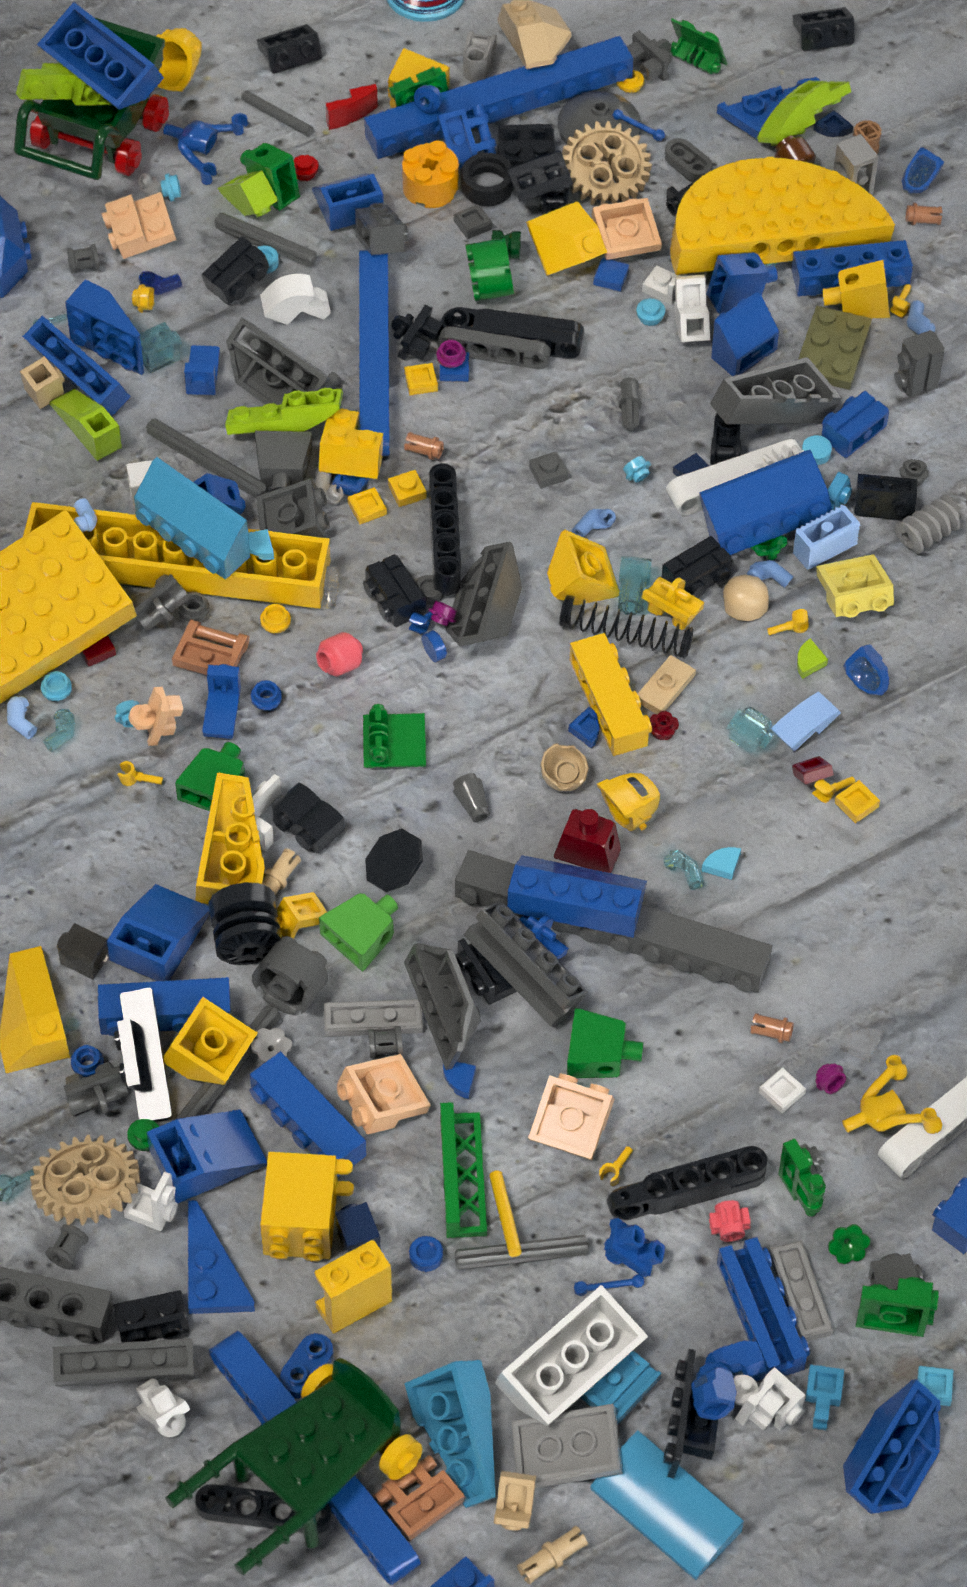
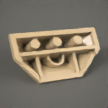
M513 0L511 3L502 4L498 16V24L525 68L530 69L553 64L557 59V55L564 49L571 38V31L558 11L532 0Z

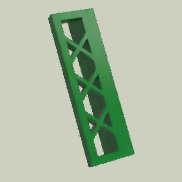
M453 1102L440 1103L446 1237L487 1236L480 1112L454 1113ZM474 1123V1132L464 1140L455 1133V1124ZM474 1140L475 1148L472 1145H470ZM464 1150H467L476 1158V1161L467 1170L457 1163V1157ZM475 1170L477 1173V1178L474 1175H472V1173ZM457 1171L461 1174L459 1178L457 1176ZM466 1179L474 1184L478 1190L469 1200L458 1192V1187ZM477 1200H478V1207H476V1206L474 1205V1203H475ZM459 1202L463 1204V1206L460 1209ZM469 1209L479 1217L480 1226L460 1227V1217Z

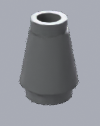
M468 773L457 778L453 782V793L472 818V821L479 822L486 819L490 812L482 779L477 778L475 773Z

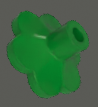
M781 535L752 546L750 549L754 550L757 556H766L767 560H774L777 558V554L780 553L781 548L788 544L786 537Z
M852 1224L847 1228L838 1227L833 1231V1239L828 1243V1250L832 1255L836 1256L839 1263L847 1264L851 1260L860 1261L865 1257V1249L870 1245V1238L867 1234L862 1233L859 1225Z

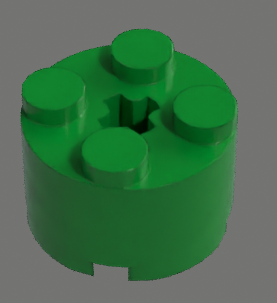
M505 238L465 244L468 261H474L468 263L472 283L477 282V284L472 285L475 301L514 294Z

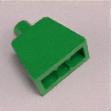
M262 143L255 149H247L242 153L240 162L246 166L247 173L262 170L278 199L277 202L272 204L274 208L280 211L300 198L294 160L291 154L268 143Z
M225 742L220 752L209 748L201 749L175 782L177 800L210 812L217 773L245 777L244 762L238 759L241 749L231 742Z
M575 1008L567 1060V1075L577 1079L617 1078L620 1076L622 1059L642 1061L644 1042L625 1040L626 1023L622 1020Z

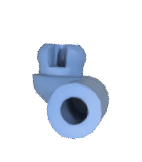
M773 560L755 562L747 572V575L759 577L761 580L772 578L784 588L794 577Z

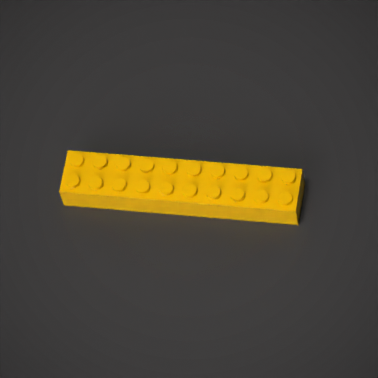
M32 502L23 536L64 510L69 513L73 520L79 517L74 507ZM93 509L97 517V524L94 530L83 532L119 584L154 588L156 580L163 574L168 576L172 574L186 592L321 608L331 561L330 539L268 531L274 559L262 560L259 559V556L250 553V558L225 580L217 573L209 572L203 563L196 558L188 557L172 541L164 540L154 528L149 525H143L134 514ZM248 529V533L260 531L256 529Z

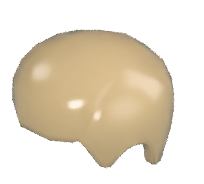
M751 575L735 576L725 585L723 590L725 612L736 620L752 621L761 618L767 612L769 604L768 588L759 577Z
M558 743L553 744L544 752L540 764L542 778L547 785L554 790L565 792L581 787L586 781L589 770L586 756L576 749L574 745L567 746L559 745Z

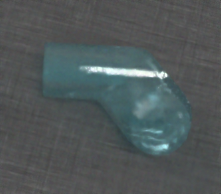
M59 709L54 713L55 731L43 739L45 747L50 752L55 751L74 736L75 717L68 709Z
M671 850L670 854L664 857L663 862L667 869L674 871L679 868L684 872L691 890H697L704 886L697 861L680 850Z

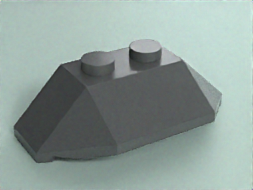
M241 317L226 340L236 384L264 404L274 403L280 405L282 404L284 394L293 391H318L324 388L329 381V378L316 366L243 317Z
M510 541L485 546L480 553L482 557L471 566L461 580L460 589L456 594L453 608L457 610L454 618L456 622L452 623L449 621L445 630L459 646L484 642L509 634L522 589L515 551Z
M417 943L411 948L404 964L445 1069L449 1070L453 1068L481 1021L480 1011L473 1002L468 981L463 977L453 950Z

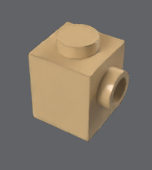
M45 356L20 371L24 389L39 409L44 408L50 404V401L64 394L62 383L65 382V379L56 366L53 367Z

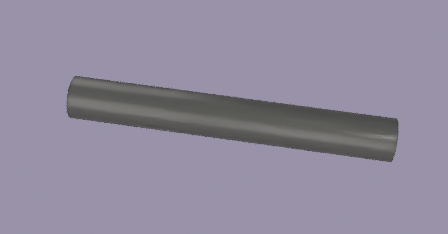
M248 90L243 92L241 100L307 137L312 134L313 126Z

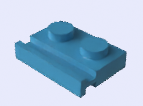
M632 1351L580 1398L591 1407L614 1404L618 1425L658 1383L662 1373L658 1370L655 1371L649 1366L650 1363L635 1351Z

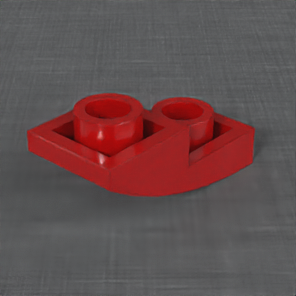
M371 84L349 89V98L325 103L326 123L329 130L351 124L378 107L377 85Z

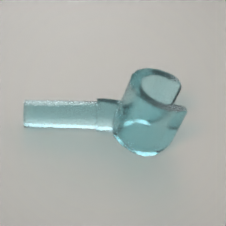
M33 1169L15 1177L5 1174L0 1175V1190H2L0 1201L6 1202L10 1200L14 1188L30 1180V1176L34 1175Z

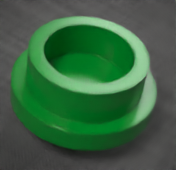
M139 1119L133 1122L127 1131L130 1145L139 1151H149L147 1132L159 1127L158 1124L150 1119Z

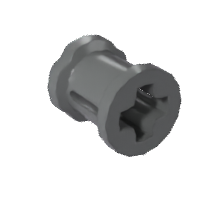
M91 244L89 248L76 250L67 248L71 274L76 273V270L91 267H94L95 270L100 269L96 244ZM89 257L88 259L77 260L79 258Z
M396 1027L393 1031L374 1032L373 1029H368L370 1059L376 1058V1055L397 1053V1055L401 1054L403 1056L401 1027Z
M65 1224L60 1228L61 1235L53 1247H49L45 1254L54 1264L65 1269H71L74 1265L73 1258L80 1247L87 1244L89 1238L76 1226Z

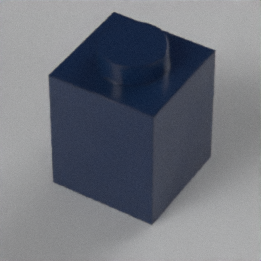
M367 1202L359 1205L355 1203L348 1204L341 1208L340 1211L335 1212L336 1230L346 1254L370 1240H374L381 1250L380 1234Z

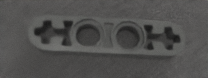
M456 327L443 328L437 344L439 348L444 341L455 340L462 345L465 352H469V358L532 369L545 368L548 365L551 354L549 346L540 341ZM474 344L484 345L486 348H481ZM502 348L511 349L514 352L504 351Z

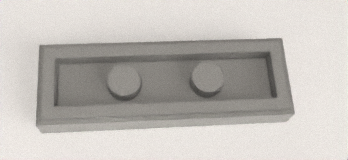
M418 999L324 1003L325 1037L368 1035V1029H373L374 1032L393 1031L396 1027H401L402 1034L423 1033L422 1008Z
M802 1240L769 1248L776 1276L780 1278L783 1284L785 1303L787 1307L791 1306L796 1315L797 1326L795 1328L799 1337L804 1336L808 1342L832 1336L833 1328Z

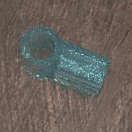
M621 556L619 583L621 584L618 609L621 608V611L626 615H629L631 611L633 615L644 612L645 600L642 599V594L647 585L649 586L652 559Z

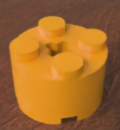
M436 140L431 143L415 146L404 152L402 185L405 197L415 205L416 202L425 204V208H439L447 205L454 199V194L458 191L459 163L455 153L447 148L444 142Z

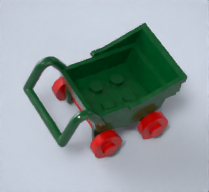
M95 18L160 70L164 60L163 48L165 47V39ZM153 94L143 101L120 110L113 105H75L71 99L43 100L41 104L34 100H26L22 103L17 113L14 153L93 180H99L102 176L105 153L108 154L109 162L115 164L117 173L131 176L140 165L142 159L141 144L137 140L126 137L135 128L139 119L143 120V127L145 129L158 132L169 117L168 99L164 96ZM30 112L37 114L30 126V141L33 146L46 149L50 144L58 145L59 138L93 149L91 167L27 147L26 134Z

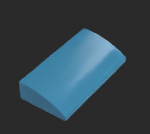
M637 1430L620 1448L623 1474L596 1478L591 1484L590 1490L694 1580H697L742 1532L744 1520L681 1466L678 1467L674 1479L668 1478V1464L663 1463L664 1452Z

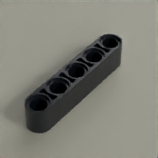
M439 463L432 466L429 472L433 586L435 591L438 590L442 595L449 596L458 592L461 583L457 481L455 469L449 464Z

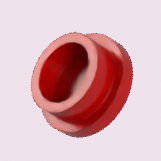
M300 155L293 159L298 180L309 181L316 176L319 164L313 156Z

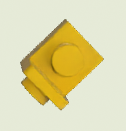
M314 892L282 898L277 908L280 932L283 937L288 936L294 939L300 928L319 925V917L327 913Z

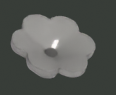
M276 1027L271 1030L262 1028L257 1031L256 1039L252 1041L250 1048L253 1053L258 1054L259 1061L265 1063L280 1051L287 1057V1052L292 1049V1041L285 1037L284 1031Z

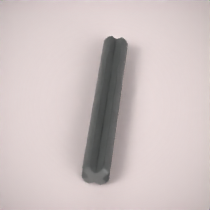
M223 212L219 213L215 219V227L239 238L243 236L249 242L258 246H270L279 255L312 267L317 260L316 251Z
M585 1235L520 1242L522 1253L517 1257L509 1256L506 1244L464 1248L455 1251V1264L457 1269H468L581 1256L588 1254L589 1245Z

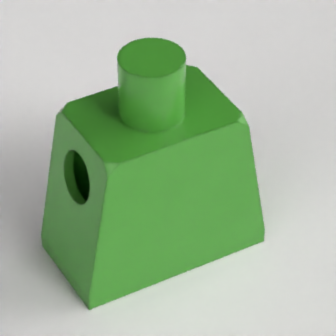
M359 893L319 917L320 935L363 972L393 937L394 925L393 919L390 916L398 910V905L387 894L374 903L365 894Z

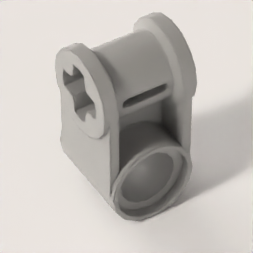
M469 30L463 51V76L468 81L476 82L487 77L491 60L495 55L496 34L491 36L478 35L474 31Z

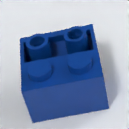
M364 173L312 187V192L330 231L355 225V209L368 208L374 203L383 204V192L375 175L372 173Z
M755 292L748 298H743L734 308L728 312L721 313L714 321L711 359L731 376L744 373L777 350L779 329L759 292Z

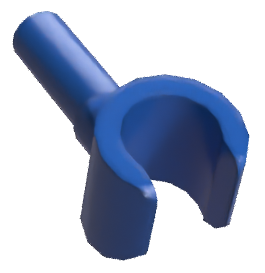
M413 612L409 619L412 623L409 630L425 634L429 628L430 621H432V613L427 612L423 616Z

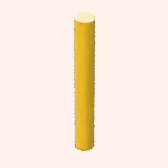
M495 1170L489 1174L508 1254L511 1257H517L522 1253L503 1174L501 1171Z

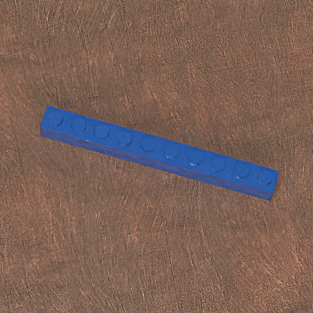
M617 36L558 55L555 62L550 65L526 69L523 66L442 92L441 105L433 113L421 111L414 101L364 117L365 137L377 160L392 156L396 153L412 149L415 146L443 139L437 120L439 115L465 108L467 117L470 119L474 117L472 106L482 103L485 114L488 113L490 122L487 123H494L632 78L633 57L621 36Z

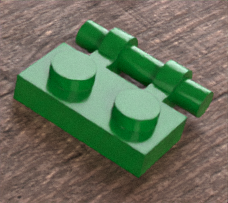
M794 1138L783 1143L778 1175L793 1200H799L805 1210V1214L813 1217L822 1209L826 1185L821 1175H812L810 1172L813 1165L812 1158L805 1147L801 1148Z

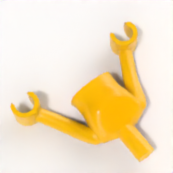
M890 1055L886 1059V1070L870 1085L862 1096L860 1113L842 1120L847 1133L866 1124L877 1132L890 1130L894 1126L907 1123H923L924 1130L930 1134L938 1133L942 1129L941 1118L937 1117L935 1109L928 1107L918 1114H906L902 1102L893 1089L877 1096L890 1079L902 1080L906 1078V1065L902 1064V1060L898 1055Z

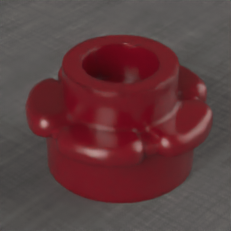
M660 711L649 718L652 726L651 734L658 740L672 738L675 730L679 727L678 719L672 717V714L667 711Z

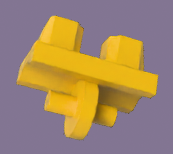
M659 576L650 588L645 589L642 594V599L648 602L649 612L655 615H662L665 612L673 616V625L676 627L679 623V629L684 630L692 622L693 618L703 610L705 603L684 590L685 580L680 577L671 583Z

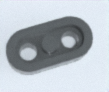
M675 138L667 142L665 146V160L690 181L696 182L703 175L712 171L711 159L689 141Z

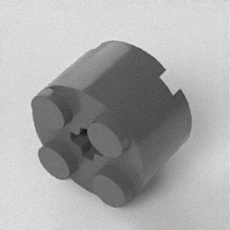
M285 936L281 941L274 944L252 974V982L255 989L259 986L265 993L262 998L272 1007L286 1014L294 1015L296 1011H301L302 1014L309 1008L328 981V973L325 968L327 960L321 953L317 951L311 952L306 947L298 944L293 938Z

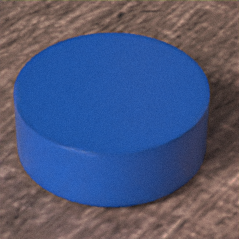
M433 630L423 634L421 637L422 644L430 659L436 663L446 658L447 650L440 635Z
M422 1236L415 1239L409 1249V1259L412 1266L422 1272H430L437 1269L443 1261V1247L441 1243L431 1236Z

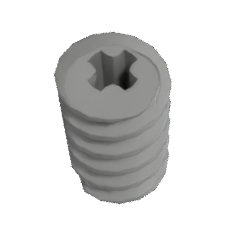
M944 494L939 499L931 502L930 505H925L921 510L915 511L912 516H907L902 522H897L894 530L903 545L919 554L923 551V546L929 548L933 545V541L939 542L942 536H949L951 530L957 531L960 529V509L953 497Z

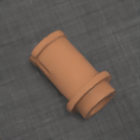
M917 203L907 205L906 222H911V225L916 223L940 225L942 216L939 215L942 214V207L917 206Z
M412 432L408 433L405 440L410 441L409 444H404L406 451L427 455L430 460L434 458L439 459L444 448V442L439 441L438 437L431 439Z
M755 1013L752 1022L765 1025V1027L751 1025V1034L778 1039L779 1043H783V1041L790 1042L794 1028L793 1022H789L786 1017L780 1020Z

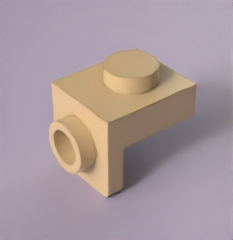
M501 1471L497 1506L494 1515L495 1524H499L507 1530L529 1528L536 1483L535 1475Z

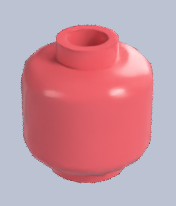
M341 632L321 641L316 653L317 663L321 670L338 677L360 666L363 647L354 636Z

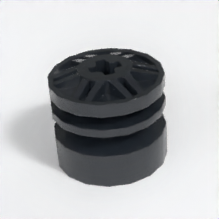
M249 882L233 884L220 889L209 900L216 956L223 962L233 965L259 963L274 944L281 941L282 935L280 923L277 919L275 894L268 886Z

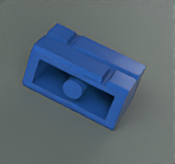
M863 391L857 397L850 396L838 412L827 414L822 422L821 436L830 441L832 448L834 447L837 453L847 458L887 426L889 410L880 401H876L868 392Z

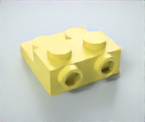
M874 554L816 566L817 577L826 591V602L835 617L844 616L852 618L857 616L859 612L869 610L881 612L894 605L893 583Z

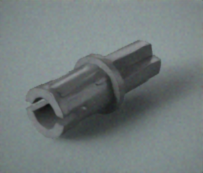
M628 377L620 382L621 399L619 400V408L622 411V426L633 431L640 423L639 410L642 407V401L639 398L638 380Z

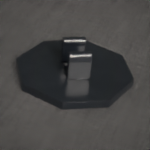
M402 828L380 836L365 858L367 881L386 893L408 885L423 863L421 839Z

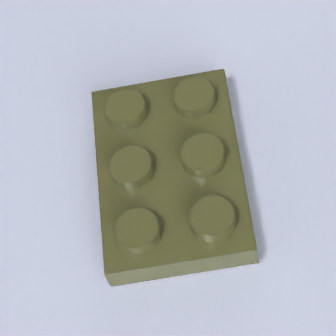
M816 305L798 359L808 357L832 386L850 390L871 328L872 318Z

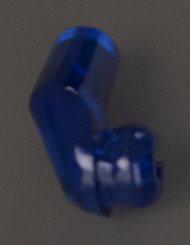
M143 271L138 278L140 284L152 287L155 295H161L182 287V281L178 273L163 278L154 272Z

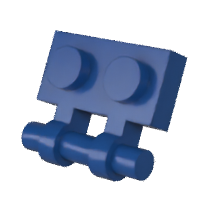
M482 103L472 106L474 117L470 119L467 117L465 108L437 116L443 141L446 147L457 156L459 169L462 168L464 162L471 156L477 155L478 151L484 150V153L496 154L494 148L497 146L495 138L492 139L487 123L490 122L488 113L485 114ZM477 126L481 142H474L470 127Z

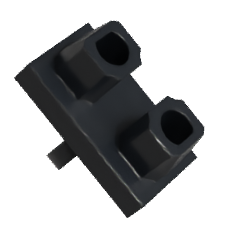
M425 304L415 320L411 314L395 316L391 322V326L395 331L393 336L398 340L402 338V349L397 357L404 361L409 354L421 360L425 358L431 343L421 338L422 334L436 340L441 333L443 325L442 322L431 316L432 307Z

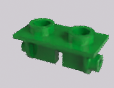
M433 66L416 74L417 83H414L411 77L393 83V86L389 88V92L392 98H395L396 107L414 102L416 90L423 85L435 86L440 93L448 91L445 71L442 72L440 67L435 69Z

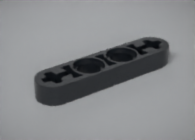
M207 1484L202 1486L195 1496L198 1514L203 1519L209 1521L273 1529L276 1525L282 1526L296 1514L291 1509L290 1515L287 1518H274L271 1515L272 1508L277 1504H287L274 1492ZM210 1496H216L218 1503H215L212 1509L206 1508V1502L204 1501H208ZM227 1497H231L230 1512H226L225 1504H227ZM243 1499L252 1500L256 1504L255 1510L248 1515L240 1514L236 1510L237 1504ZM328 1503L320 1511L322 1517H319L316 1523L318 1534L325 1532L332 1522L331 1508ZM301 1528L297 1532L303 1533V1528Z

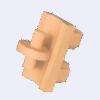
M154 687L148 704H139L132 707L128 718L137 730L147 729L149 733L148 746L158 745L161 736L174 735L176 730L174 717L182 715L183 704L179 695L165 696L163 687Z

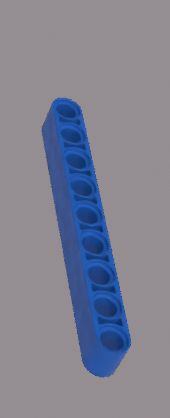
M359 250L360 430L384 433L382 456H390L388 253L371 255L368 250Z
M235 1331L209 1349V1355L216 1367L261 1424L296 1403V1400L240 1331ZM356 1476L328 1502L331 1513L389 1585H394L421 1565L420 1559L413 1547Z

